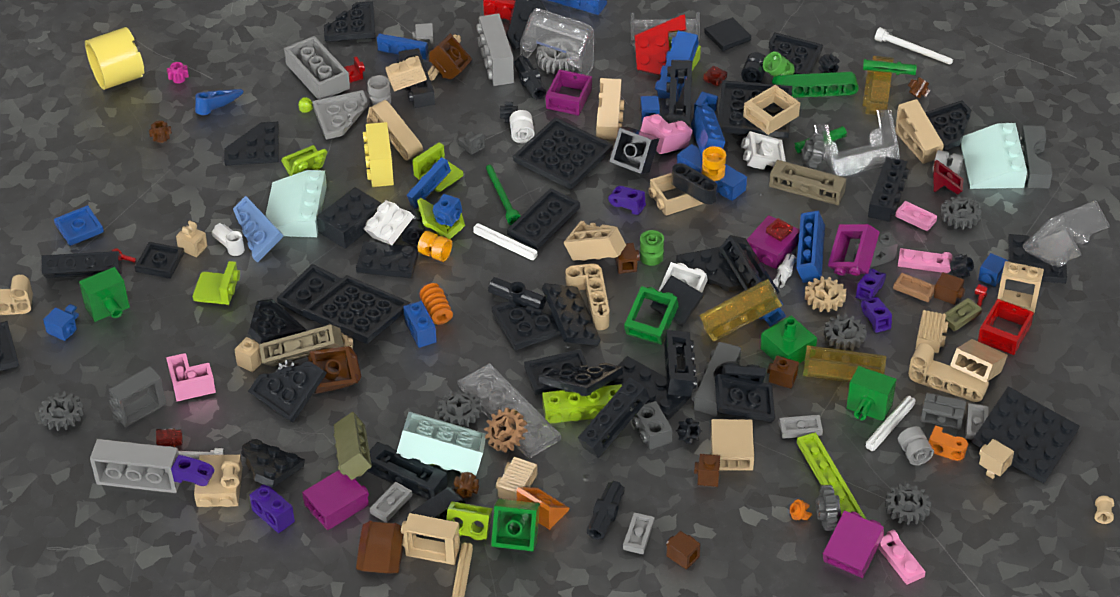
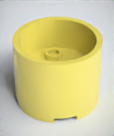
M127 27L85 41L89 64L98 84L103 90L143 77L144 65L142 57L133 42L135 39Z

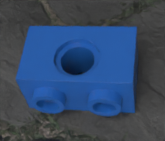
M419 301L403 306L405 323L418 348L436 343V327L423 302Z

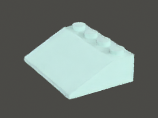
M997 123L963 136L960 146L964 156L963 160L970 189L1024 188L1027 169L1016 123Z
M306 170L272 182L265 216L284 236H318L316 216L322 213L327 188L325 171Z
M408 412L397 453L407 459H419L424 464L430 465L433 463L440 465L445 470L454 469L460 471V473L470 472L476 476L483 455L486 433Z

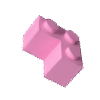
M659 114L644 117L640 130L660 138L656 149L659 154L685 149L689 145L693 132L685 122L677 121L668 124Z
M186 353L166 357L176 401L216 393L209 363L189 367Z

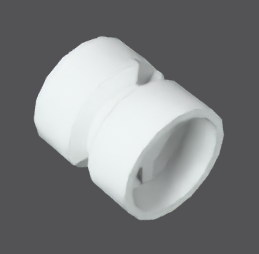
M525 110L513 112L510 116L512 139L516 143H527L534 137L532 115Z

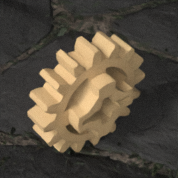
M822 276L820 280L814 278L813 282L809 281L808 286H805L804 299L807 300V305H813L812 309L819 308L820 312L823 309H826L827 312H830V309L837 311V307H843V302L846 301V289H843V284H838L837 279L831 281V277H828L825 280Z

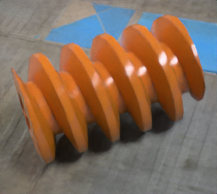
M437 283L425 285L419 294L433 323L438 325L447 323L452 319L453 312L443 289Z

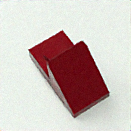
M934 161V192L945 185L947 189L957 195L963 191L964 179L940 161Z

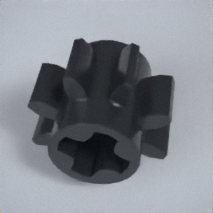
M832 53L830 55L825 54L819 60L820 66L818 69L822 73H836L839 69L837 64L840 60Z
M505 102V106H500V119H505V123H510L511 114L518 111V106H513L514 102Z
M967 254L954 256L955 260L950 263L951 272L957 275V277L964 278L970 276L969 271L974 269L973 260L967 257Z
M686 418L685 421L678 422L679 427L676 430L679 435L678 440H685L686 444L699 441L698 436L702 432L699 422H693L692 418Z

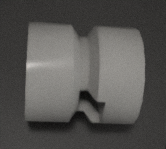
M383 75L371 77L367 82L370 105L373 106L383 100L391 104L389 78Z
M938 150L935 161H940L959 175L964 156L955 153L949 155V152Z
M910 427L901 432L898 442L903 451L906 452L905 455L912 465L924 464L933 457L934 450L920 427Z

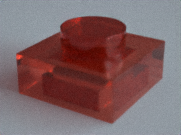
M712 66L703 75V80L719 86L722 80L727 78V71Z
M779 218L766 227V233L780 242L793 231V226Z

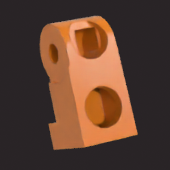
M935 425L929 438L934 454L956 461L964 459L968 447L967 440L963 437H953L943 433V428Z

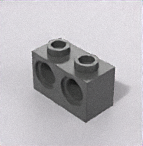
M657 402L645 404L632 419L634 428H638L642 442H646L649 450L672 443V428Z

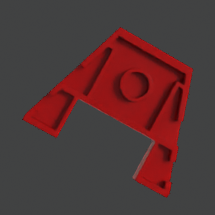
M685 14L635 35L638 71L660 75L662 66H665L667 62V52L670 51L669 33L687 31Z

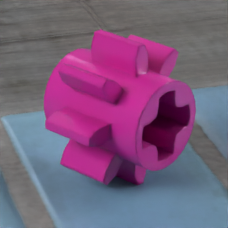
M174 62L170 65V68H167L168 79L173 80L174 83H183L185 78L189 77L187 65L183 66L181 62Z

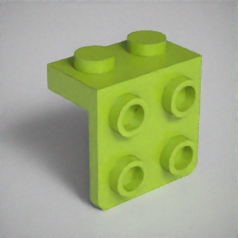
M439 142L413 159V171L416 178L420 180L441 157L445 159L443 144ZM448 161L451 171L434 190L441 192L463 177V171Z
M312 145L283 157L281 161L289 176L306 170H319L323 167L327 150L317 151L316 147Z
M422 198L417 201L422 216V223L425 227L435 230L439 235L451 239L465 227L462 213L452 227L445 224L441 225L435 220L433 213L434 205Z
M229 261L224 274L202 272L192 296L193 300L229 305L232 295L235 293L237 281L240 278V270H237L236 262Z

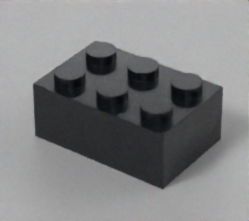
M354 187L316 216L318 232L346 249L366 233L364 227L367 220L375 215L378 206L382 203Z

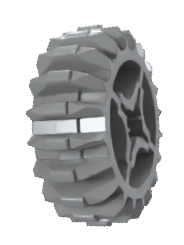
M550 38V41L545 40L544 43H540L536 51V60L538 67L542 71H546L547 74L553 73L555 75L559 69L574 72V69H578V66L581 65L582 52L580 46L576 42H572L571 39Z

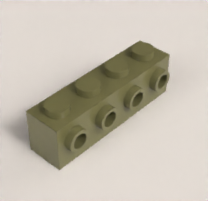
M351 412L334 424L335 433L333 435L336 439L335 447L337 449L336 457L339 461L338 469L343 475H347L353 480L357 476H362L366 470L372 467L365 424L354 412Z

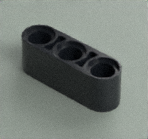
M677 163L672 167L671 183L673 186L704 204L710 205L716 202L717 183L683 163Z
M448 487L414 509L411 513L446 520L450 503L466 504V500L453 488Z

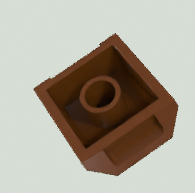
M451 33L429 52V62H432L442 74V78L453 79L472 60Z
M350 346L309 352L308 361L327 372L315 390V394L344 388L358 383L361 379L358 358Z
M371 520L363 524L356 569L367 572L399 573L404 548L402 546L404 534L401 533L402 526L396 522L383 523Z

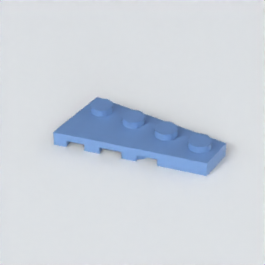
M245 196L233 210L243 229V235L248 241V247L253 253V259L259 262L284 235Z

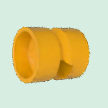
M711 146L702 153L701 173L713 181L721 180L725 176L726 152L724 149Z
M425 231L418 242V252L444 262L451 253L452 240L444 236H438L436 233Z

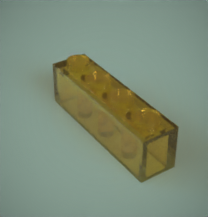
M873 56L872 60L893 62L894 58ZM867 71L866 84L869 85H865L864 95L868 96H864L863 106L866 107L865 114L887 115L892 73Z
M767 279L700 314V318L706 332L714 342L781 307L782 303L775 288Z
M807 345L803 376L850 382L858 366L884 374L886 356Z

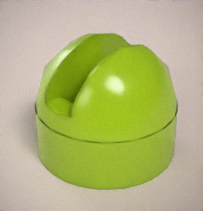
M308 97L300 99L298 104L299 110L304 113L310 112L313 109L311 99Z

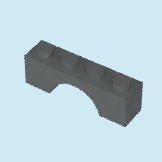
M1023 126L1022 133H1019L1018 136L1027 169V187L1050 188L1052 179L1051 163L1040 159L1036 155L1043 152L1045 148V126Z
M718 342L716 349H712L711 361L706 363L704 368L705 374L700 376L698 382L699 388L694 390L692 395L694 410L717 416L719 413L717 412L714 378L717 374H721L723 365L728 363L739 364L741 360V347L723 342Z

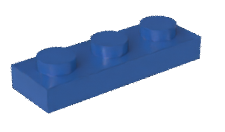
M380 33L377 36L378 51L399 55V51L419 48L422 59L426 60L428 57L427 42Z
M441 157L422 176L420 181L410 189L407 197L412 207L417 208L419 206L417 201L420 198L425 200L450 173L451 170L446 159Z

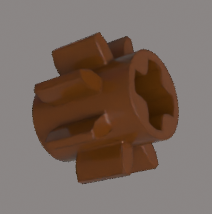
M920 77L917 80L912 79L908 84L911 88L909 93L919 99L921 96L927 97L930 89H928L929 83Z
M164 121L154 122L151 124V129H149L150 137H153V141L159 143L170 139L169 134H172L171 126H168L167 122Z
M470 472L461 473V477H455L454 490L461 497L469 498L472 496V493H478L479 479H476V476Z

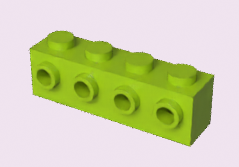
M622 384L603 386V388L597 389L589 396H581L579 393L565 392L564 390L542 393L545 423L594 419L613 395L622 387Z

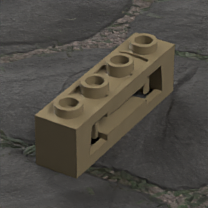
M777 160L770 173L769 187L839 205L845 193L847 178ZM783 180H787V184L790 185V183L792 182V186L790 187L781 183L783 182ZM820 190H824V195L827 192L832 193V198L820 195Z
M332 324L259 344L262 363L271 367L277 366L288 359L295 361L306 358L310 351L344 347L340 328Z

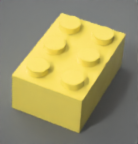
M387 122L366 124V132H363L364 143L367 142V144H364L366 168H370L367 169V178L372 181V187L394 185Z

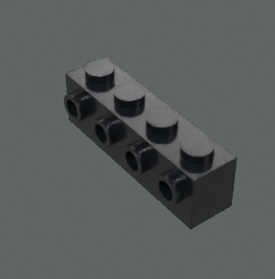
M886 156L869 204L868 217L890 222L891 216L896 214V203L900 202L902 194L900 191H904L906 183L904 179H908L910 169H907L908 161Z

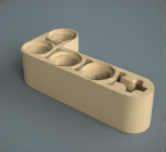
M383 100L369 107L367 123L387 122L389 141L406 161L423 153L420 141L388 101Z
M597 264L569 266L566 269V286L578 287L579 290H586L590 316L597 330L607 329L609 327L610 310L601 267Z
M16 275L12 278L11 289H0V315L30 312L33 292L28 277Z
M921 343L917 346L911 358L908 373L912 381L973 402L982 401L989 382H984L949 365L934 361V349L930 345Z

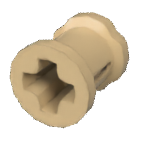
M232 460L225 461L221 465L223 471L221 485L225 488H235L240 483L238 477L239 463Z
M1099 496L1095 500L1097 507L1095 520L1101 524L1111 523L1114 520V514L1112 513L1114 500L1108 496Z

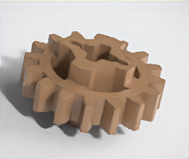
M505 408L504 412L499 409L498 415H491L492 421L487 420L489 427L484 428L488 432L485 438L489 440L488 444L497 451L501 450L504 453L508 449L514 451V445L520 447V439L525 440L523 433L528 432L524 428L527 422L523 420L524 416L515 409Z

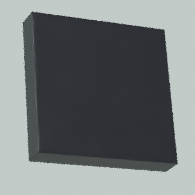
M733 17L704 28V33L722 51L751 40V35Z
M148 242L134 267L135 272L171 279L185 253L184 248Z
M672 275L660 291L662 293H672L677 297L679 307L673 321L682 327L704 297L702 292ZM653 301L650 307L665 315L668 305Z

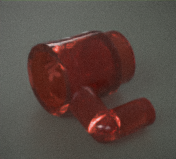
M175 428L156 429L157 446H182V430H176Z

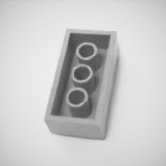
M500 15L479 16L477 32L480 34V37H477L478 47H482L480 48L481 56L484 58L488 79H492L493 86L514 83L513 54Z
M315 36L284 48L286 65L318 100L329 98L350 89L349 73Z
M97 439L90 456L96 484L177 493L180 484L179 482H174L171 468L179 455L178 448Z

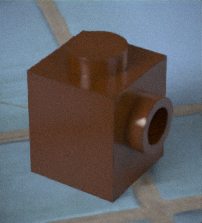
M625 243V248L615 258L619 274L637 272V261H640L639 251L635 250L634 243Z
M943 272L935 285L934 298L955 305L958 299H962L966 290L963 288L964 279Z
M776 356L774 362H770L767 369V374H770L769 382L792 389L798 376L799 362Z
M700 454L699 462H695L694 474H698V485L718 487L720 455Z
M679 531L675 536H671L666 543L667 557L686 570L700 557V543L682 531Z

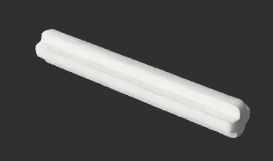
M477 223L473 227L475 234L530 260H535L538 256L537 250L482 224Z
M911 396L904 398L866 441L865 447L870 451L877 449L915 405V398Z

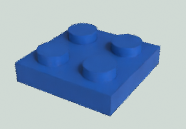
M88 205L54 219L56 227L69 246L104 232L103 226Z

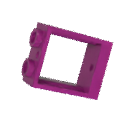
M559 69L546 94V109L579 116L592 91V76ZM562 86L582 90L579 97L559 93Z
M869 224L839 225L828 267L834 270L835 274L841 276L845 274L855 276L868 274L880 232ZM861 239L855 261L844 262L850 240Z

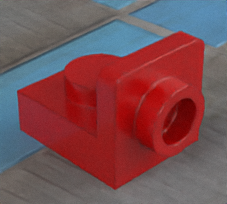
M357 56L353 57L354 65L344 67L349 73V83L363 79L365 67Z

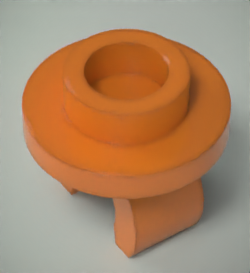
M795 500L790 506L792 519L808 520L812 516L811 512L806 511L810 505L804 503L803 500Z

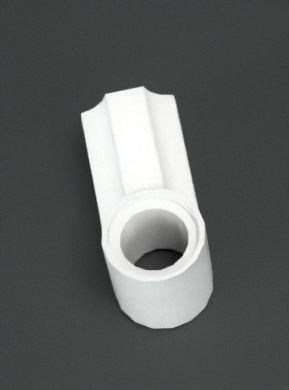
M219 223L215 225L212 236L227 247L230 255L238 256L244 253L245 249L241 232L232 231L225 224Z

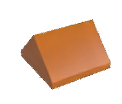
M518 487L517 501L540 503L539 524L549 530L570 509L539 488Z

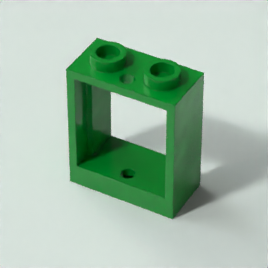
M641 286L624 324L626 334L662 345L666 331L669 330L679 307L677 297L669 292L662 293L655 288ZM644 298L668 305L659 328L635 321Z

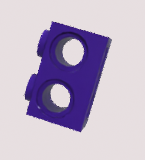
M263 484L249 494L252 511L277 533L282 532L295 522L293 506L271 487Z

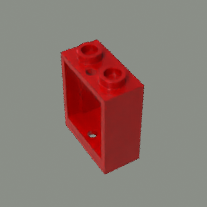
M997 299L980 327L978 342L1015 355L1032 325L1034 312ZM997 317L1019 324L1022 328L1016 336L992 327Z

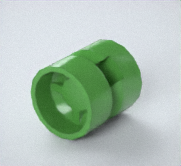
M771 52L764 58L763 69L771 76L794 74V65L780 53Z
M648 230L640 236L639 256L641 262L645 265L655 266L663 261L664 236L659 231Z

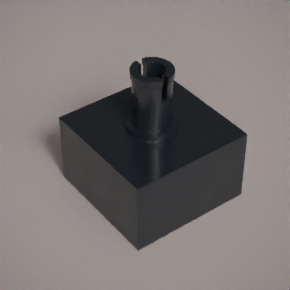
M628 126L620 127L609 162L640 174L649 173L660 138Z

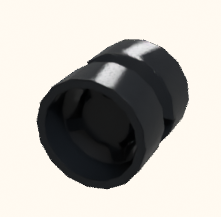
M758 52L748 55L741 72V77L745 82H762L766 72L763 69L765 55Z
M411 209L407 211L411 212L414 218L403 230L402 239L407 244L415 245L418 244L420 237L425 232V226L422 223L420 211Z

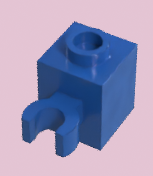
M69 304L65 311L55 307L43 319L46 333L65 341L77 329L75 319L79 314L74 312L77 307Z

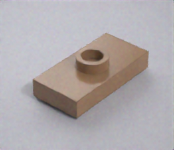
M901 273L894 283L893 289L929 302L934 295L935 285Z

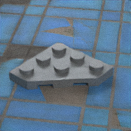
M363 90L312 101L325 139L343 136L368 107V101Z

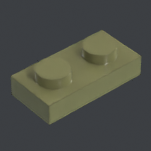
M967 298L945 313V321L949 322L948 327L955 332L982 313V308Z

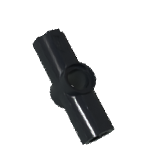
M519 56L514 61V66L519 73L522 86L528 89L532 98L536 100L542 99L546 94V89L541 82L538 69L533 68L528 58Z
M493 277L488 287L489 293L515 302L520 307L530 306L543 310L547 301L545 296L526 289L522 282L510 283Z
M608 482L601 499L598 498L595 503L593 516L587 527V534L593 539L599 540L604 538L610 523L614 522L617 517L619 503L625 492V487L620 482Z

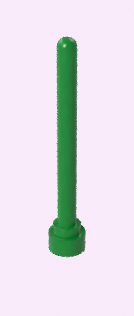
M489 164L486 166L487 173L506 210L505 218L508 224L512 225L521 215L519 211L513 209L493 166Z

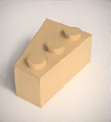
M600 78L596 137L603 140L616 141L619 128L622 127V123L619 122H623V111L621 110H624V100H621V79Z
M915 99L898 105L896 134L923 164L935 160L937 151H943L944 144L918 100Z
M580 221L564 241V245L573 261L607 257L616 258L626 246L617 227L603 224L599 227L595 223L587 225L584 221Z

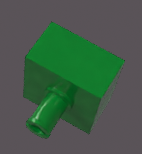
M115 267L79 281L85 308L94 322L110 315L112 318H118L122 315V310L130 308L124 280Z
M789 316L762 332L760 349L773 360H775L776 356H780L801 363L816 354L817 337L793 316Z
M858 366L850 381L846 409L855 411L854 416L857 419L862 414L860 420H865L869 416L884 422L893 405L897 379Z
M498 498L494 505L491 546L534 551L537 544L540 503Z

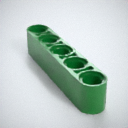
M852 72L778 75L772 79V84L792 86L793 98L854 95L859 90L856 75Z

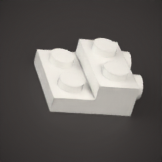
M749 131L746 138H743L741 147L745 149L743 160L747 161V166L764 170L766 165L774 167L777 160L786 162L781 139Z
M386 200L378 206L375 215L367 220L364 230L372 238L392 245L414 218V215L409 211L399 208L395 203Z
M671 262L659 292L671 275L696 290L703 292L708 280L707 275L701 269H691L685 264Z

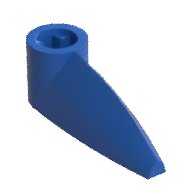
M242 89L197 93L195 95V112L200 115H208L211 113V110L231 103L241 96L244 91Z

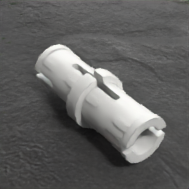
M787 254L783 263L779 265L778 273L773 280L776 287L782 282L780 288H783L788 277L792 275V268L797 261L794 255L790 257V254Z

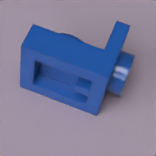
M701 92L694 104V113L696 106H708L716 111L718 96Z

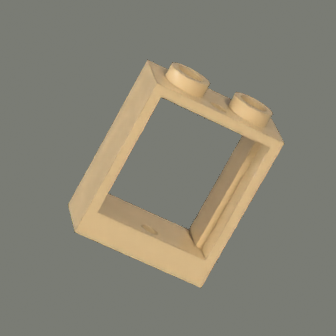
M774 85L744 103L743 117L769 135L799 116L800 102ZM774 102L784 110L772 117L763 108Z
M672 173L650 179L649 195L651 198H654L657 207L663 211L665 216L704 204L688 194L667 200L662 192L676 188L671 183Z
M1005 261L997 299L1035 313L1044 269ZM1006 279L1034 284V294L1005 289Z
M409 513L407 521H403L401 533L404 534L402 546L405 547L406 556L455 565L460 551L459 523ZM416 534L445 539V542L419 538Z

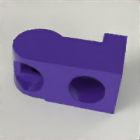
M617 186L608 197L610 204L615 207L630 209L632 214L639 215L646 206L645 192L641 190Z
M871 268L869 273L865 274L859 281L855 298L862 301L874 298L879 289L882 288L886 274Z
M878 297L861 302L862 312L871 322L875 333L891 329L892 313Z
M178 455L171 468L174 482L182 483L184 480L199 486H207L215 469L209 463Z

